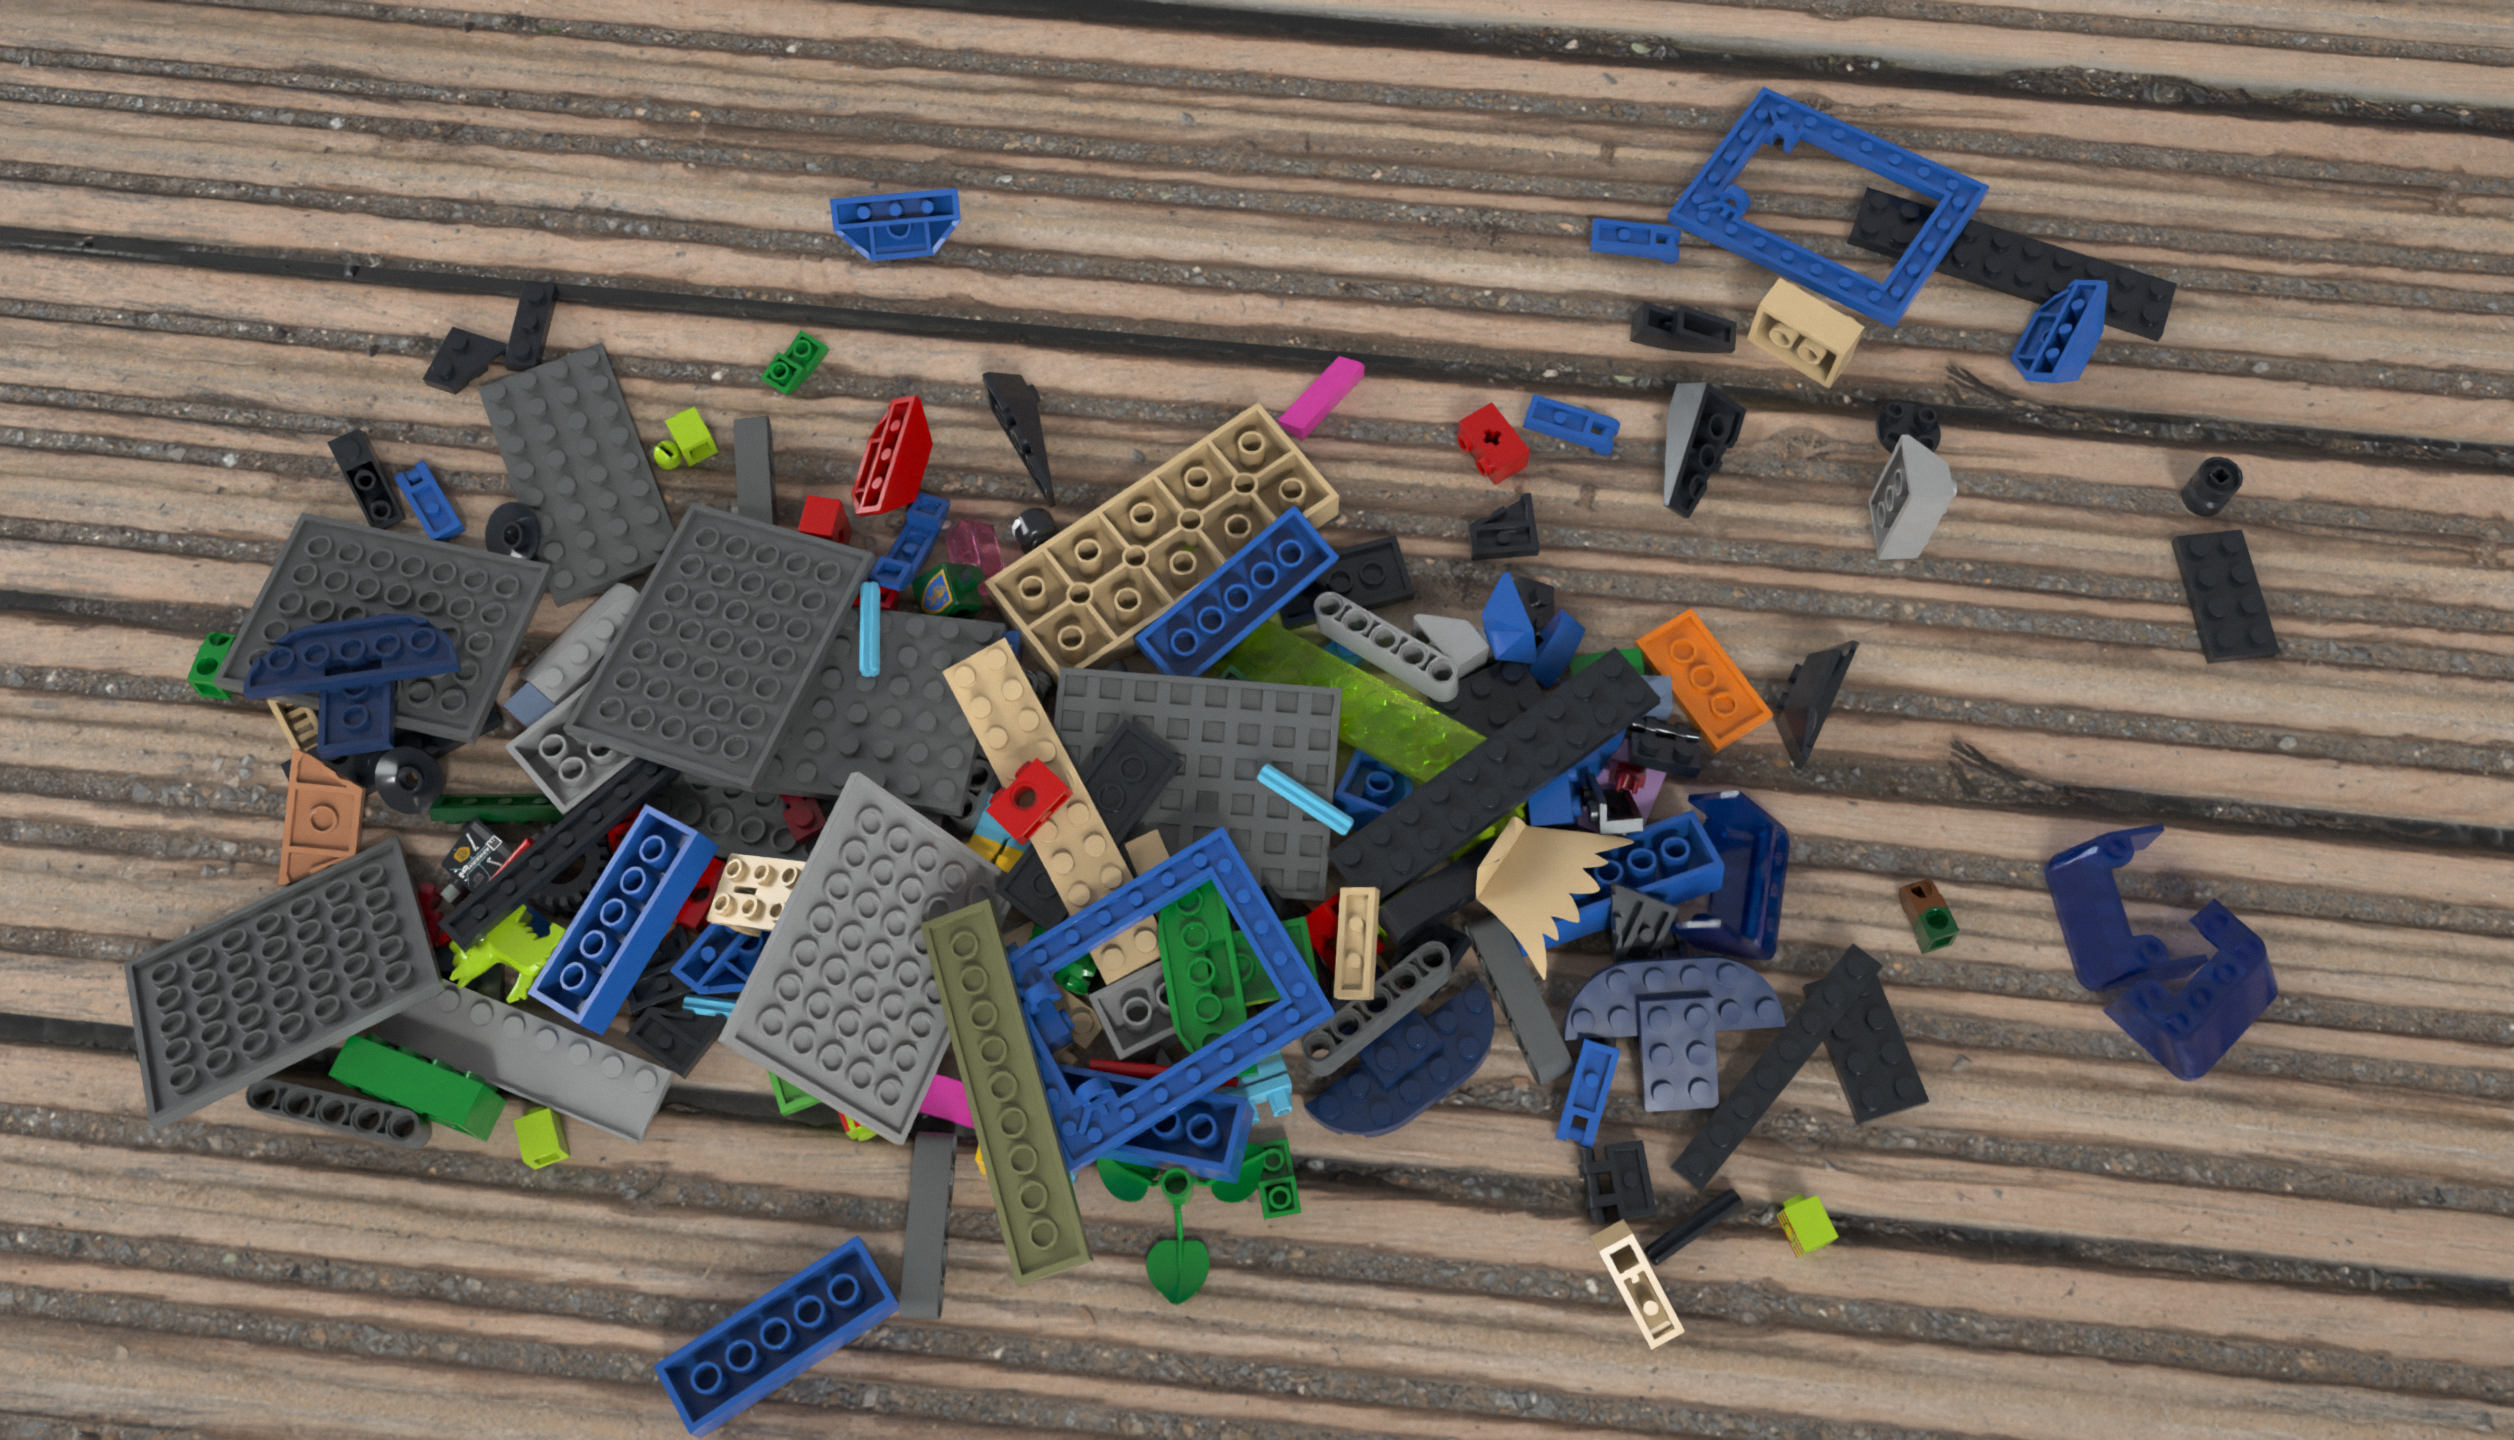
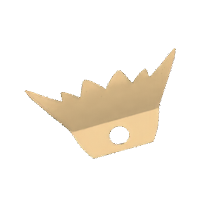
M1513 816L1478 867L1476 900L1494 913L1514 934L1531 958L1543 980H1546L1547 960L1543 934L1556 941L1559 939L1557 927L1551 916L1578 923L1580 921L1579 912L1569 893L1589 894L1600 890L1596 881L1583 868H1593L1608 864L1607 860L1595 853L1630 845L1634 841L1623 837L1527 826L1520 818Z

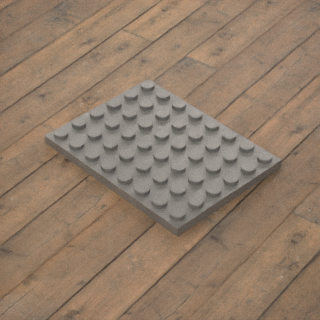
M860 772L851 773L717 1041L890 1142L903 1145L951 1040L920 924L990 899L994 903L999 925L1002 928L1012 904L994 891L1006 877L1007 873Z

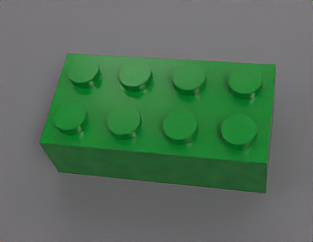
M366 1033L364 1038L356 1035L347 1038L328 1074L329 1076L357 1093L391 1106L409 1109L427 1120L487 1142L507 1102L496 1094L499 1089L498 1087L487 1083V1079L470 1071H465L462 1074L453 1070L454 1067L441 1060L432 1058L431 1061L420 1057V1053L399 1045L397 1049L388 1045L386 1040L370 1033Z

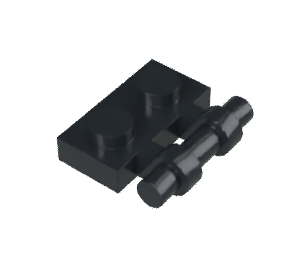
M1646 716L1645 719L1640 718L1629 726V730L1641 733L1631 732L1628 740V765L1697 779L1701 770L1700 746L1688 742L1697 744L1700 738V730L1688 728L1687 724L1676 722L1675 725L1658 722L1656 717ZM1656 735L1662 736V737H1667V738H1672V740H1670V739H1665V738H1660V737H1656Z
M1643 1140L1605 1145L1606 1160L1602 1161L1595 1160L1593 1148L1579 1150L1581 1164L1578 1165L1580 1178H1584L1587 1198L1584 1199L1585 1208L1591 1214L1593 1226L1607 1224L1605 1209L1613 1207L1616 1209L1618 1221L1622 1219L1624 1221L1639 1220L1657 1216ZM1609 1174L1613 1194L1602 1195L1599 1175Z

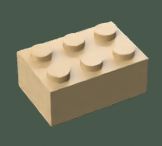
M1779 278L1759 304L1747 340L1830 389L1850 362L1865 327L1854 318L1845 316L1831 308L1825 301L1816 299L1802 291L1796 284Z

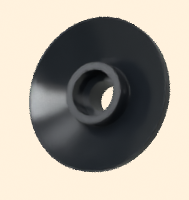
M506 502L497 507L489 517L486 525L485 542L487 550L527 560H532L536 555L541 540V529L538 518L532 509L520 502Z
M410 745L395 747L386 752L377 763L374 777L377 791L383 801L398 812L405 814L425 812L429 810L443 793L444 776L440 765L430 753L419 747ZM411 772L417 775L419 782H415L411 778Z

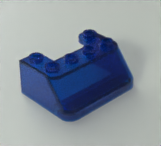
M2215 898L2188 921L2198 928L2200 934L2215 946L2218 951L2178 994L2174 996L2159 982L2143 978L2134 982L2121 996L2103 1010L2109 1018L2175 1077L2186 1082L2196 1081L2204 1076L2278 995V984L2263 940Z

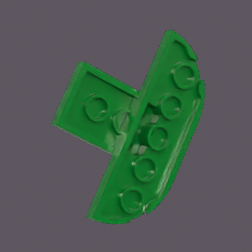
M1212 880L1207 881L1161 909L1158 922V943L1170 1014L1176 1034L1190 1054L1195 1053L1248 1021L1247 1006L1282 999L1242 930L1233 932L1229 908ZM1306 917L1281 921V924L1320 987ZM1257 1063L1235 1077L1259 1076Z

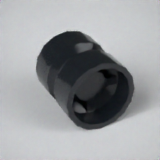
M2219 456L2206 459L2184 486L2182 491L2183 503L2188 510L2202 517L2218 514L2242 486L2243 475L2241 469L2228 458Z

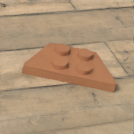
M292 749L278 885H286L314 875L358 854L360 850L366 788L303 749Z

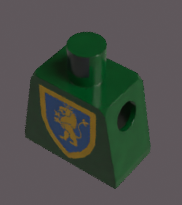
M944 562L913 580L911 585L920 614L973 620L983 605L978 585L985 578L983 571L974 564L965 565Z

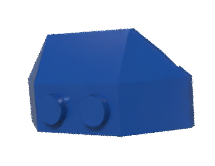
M958 188L830 199L834 232L870 261L934 256L961 221Z
M2075 279L2067 285L2068 289L2056 294L2035 310L2010 357L2011 363L2026 381L2063 383L2079 380L2103 333L2108 289L2107 281Z
M710 923L672 967L670 972L698 994L742 992L771 932L762 931L761 936L754 937L737 932L725 925Z

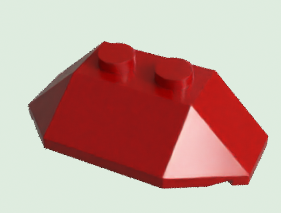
M917 395L892 399L888 406L889 411L880 419L868 439L851 492L853 505L856 508L855 512L860 517L885 514L916 501L933 446L921 399Z

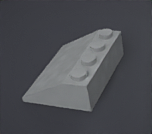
M589 682L504 746L564 817H567L638 758L568 736L563 730Z

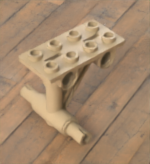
M731 853L709 910L707 921L712 924L725 925L737 932L754 937L761 936L762 931L772 932L806 862Z

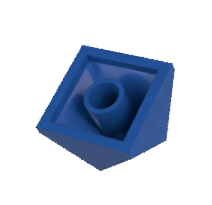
M1510 572L1502 574L1481 614L1484 632L1496 660L1534 663L1538 661L1534 629Z

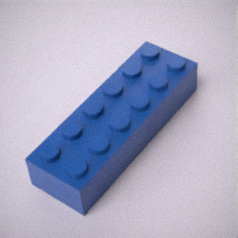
M1293 505L1135 637L1134 643L1161 675L1201 677L1331 568L1339 559V556L1299 509Z
M645 804L527 994L579 1025L603 1036L720 846L698 831Z
M1694 810L1644 826L1643 831L1632 832L1627 836H1617L1633 840L1634 843L1595 853L1607 860L1608 864L1593 868H1583V870L1596 881L1600 890L1589 894L1569 893L1577 906L1580 921L1576 923L1551 916L1557 927L1559 939L1556 941L1543 934L1545 949L1611 927V884L1613 880L1675 905L1722 889L1724 863ZM1511 932L1522 957L1528 956L1523 946Z
M1058 1064L1074 1094H1076L1075 1091L1080 1085L1100 1076L1108 1078L1118 1098L1148 1081ZM1208 1092L1101 1158L1163 1170L1181 1168L1189 1175L1237 1184L1255 1111L1247 1098ZM1098 1094L1090 1099L1091 1102L1099 1098L1103 1094Z
M857 1235L653 1367L689 1434L703 1438L898 1311L900 1301L868 1246Z

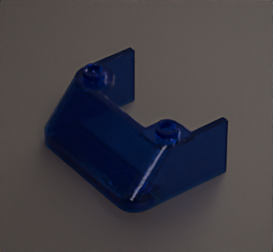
M1740 790L1691 794L1688 796V802L1706 815L1702 826L1724 863L1722 889L1710 893L1707 914L1696 913L1691 921L1672 922L1669 930L1700 950L1750 960H1771L1777 948L1790 848L1787 829Z
M2163 824L2105 833L2056 853L2045 865L2044 874L2077 980L2089 991L2100 992L2186 978L2208 962L2206 954L2170 960L2167 948L2159 938L2148 934L2132 935L2111 869L2124 867L2133 858L2134 851L2146 849L2165 831Z

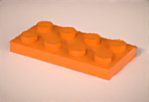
M1692 608L1635 641L1634 647L1642 650L1643 659L1656 676H1672L1673 699L1694 727L1700 730V735L1714 753H1717L1771 720L1773 716L1771 710Z

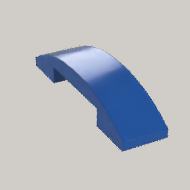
M919 492L916 501L912 503L907 511L906 525L887 556L879 557L867 577V582L874 581L879 586L897 591L905 589L918 575L928 559L948 514L950 500Z

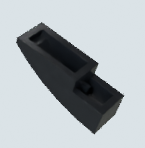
M1643 302L1632 314L1630 342L1665 350L1690 353H1732L1735 351L1737 322L1680 304L1674 310H1669Z

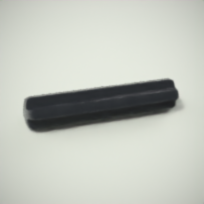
M1729 1189L1648 1245L1644 1252L1649 1261L1654 1266L1665 1261L1743 1205L1741 1197L1734 1189Z

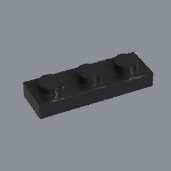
M524 282L503 362L507 371L523 372L541 365L559 293L555 284Z

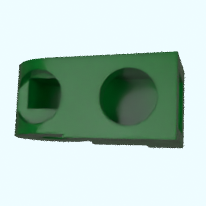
M210 632L207 634L187 677L188 682L200 697L230 700L233 691L218 688L213 680L237 634Z

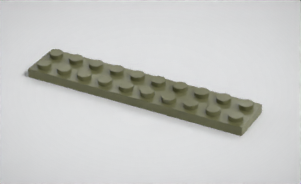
M986 899L921 923V930L1016 1286L1022 1287L1093 1262V1256L994 903L990 899Z

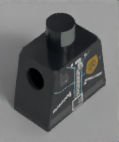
M475 818L442 861L441 866L455 879L440 895L456 908L470 893L474 894L484 886L511 856L514 850Z

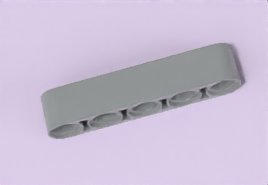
M1325 592L1314 601L1316 625L1323 635L1436 701L1448 702L1457 696L1459 692L1458 667L1451 658L1338 593ZM1390 645V647L1383 648L1382 646ZM1446 678L1448 680L1439 681L1438 679Z

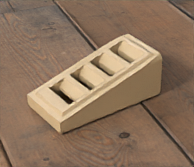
M267 700L292 749H302L301 742L318 735V714L315 709L301 706L286 714L284 709L292 706V704ZM304 713L307 714V718L293 725L290 724V720ZM312 724L313 729L296 737L295 731ZM317 742L303 748V750L307 751L317 746Z

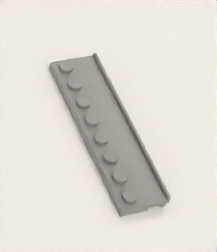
M443 979L445 991L383 1020L378 1032L374 1034L394 1045H401L412 1049L432 1060V1058L446 1062L452 1065L453 1069L460 1072L470 1071L487 1079V1083L548 1108L550 1107L560 1113L639 1145L642 1141H645L647 1136L645 1133L654 1114H657L675 1075V1072L465 987L459 989L457 984Z

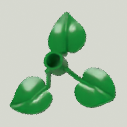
M1247 1143L1237 1184L1210 1178L1201 1180L1197 1176L1190 1177L1181 1168L1169 1169L1163 1176H1159L1158 1180L1154 1181L1153 1179L1159 1175L1161 1169L1106 1158L1097 1159L1100 1177L1107 1190L1115 1198L1124 1202H1138L1145 1197L1148 1186L1152 1188L1161 1186L1165 1200L1173 1205L1177 1242L1173 1240L1160 1241L1151 1249L1146 1262L1148 1277L1153 1286L1172 1305L1182 1304L1192 1298L1203 1286L1210 1268V1258L1205 1245L1198 1240L1184 1242L1181 1206L1191 1200L1194 1186L1205 1188L1211 1185L1215 1198L1224 1203L1235 1204L1247 1200L1256 1191L1258 1182L1261 1180L1267 1158V1152L1264 1148Z

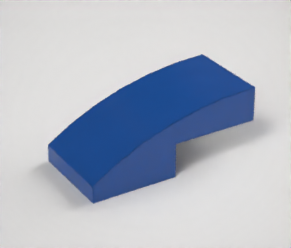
M1562 608L1539 633L1544 641L1536 648L1538 661L1525 663L1532 676L1548 689L1557 680L1573 657L1586 630Z

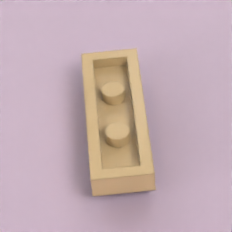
M1376 887L1340 888L1334 997L1338 1000H1374L1380 890Z

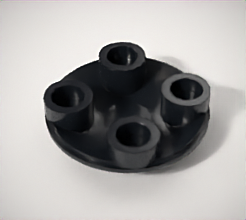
M1892 401L1883 409L1876 421L1877 437L1882 446L1891 454L1901 435L1909 434L1932 452L1937 449L1941 439L1940 427L1936 421L1938 418L1937 413L1928 406L1921 407L1913 403Z

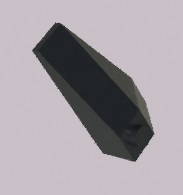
M997 372L982 374L992 413L1049 507L1055 506L1056 502L1037 403L1041 400L1033 384L1027 385L1022 375Z
M1707 382L1677 383L1667 413L1663 506L1683 518L1691 516L1707 490V480L1713 471H1719L1723 462L1720 459L1726 449L1733 448L1738 440L1747 411Z

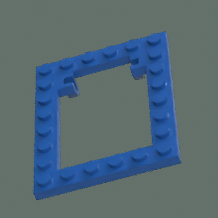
M1763 87L1670 210L1667 222L1895 328L1986 197L1989 186ZM1777 138L1784 140L1783 152L1790 154L1799 140H1803L1935 199L1940 203L1885 282L1881 284L1742 219L1748 211L1751 202L1746 191L1737 185H1733V182L1762 143L1772 146ZM1731 199L1736 202V207L1729 204Z
M1223 826L1008 954L1066 1164L1072 1173H1076L1336 1015ZM1212 880L1283 1000L1120 1098L1116 1095L1106 1076L1095 1077L1086 1081L1076 1089V1094H1074L1032 1015L1041 1011L1038 1005L1041 1000L1050 998L1056 1002L1062 998L1051 975L1207 881ZM1098 1094H1103L1102 1096L1091 1102V1098Z

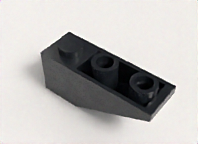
M356 429L327 442L370 527L386 529L406 520L383 465L366 432Z

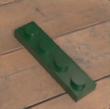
M442 794L429 808L431 821H445L449 825L473 821L475 818L485 825L495 824L500 821H515L516 824L550 821L552 824H558V822L565 818L545 794Z

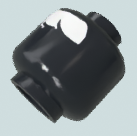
M1043 508L1025 510L1019 514L1012 525V533L1019 548L1025 555L1060 533L1050 512Z

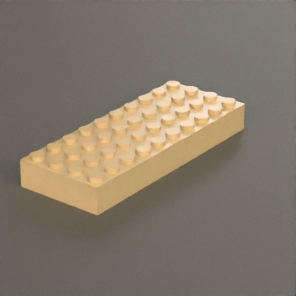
M1257 402L985 581L986 590L991 603L1013 631L1019 630L1023 644L1045 672L1052 677V681L1058 687L1060 667L1104 670L1113 662L1120 659L1123 661L1139 650L1134 643L1135 637L1293 505L1299 509L1315 529H1318L1338 515L1339 495L1260 403ZM1182 545L1195 547L1192 552L1184 551Z

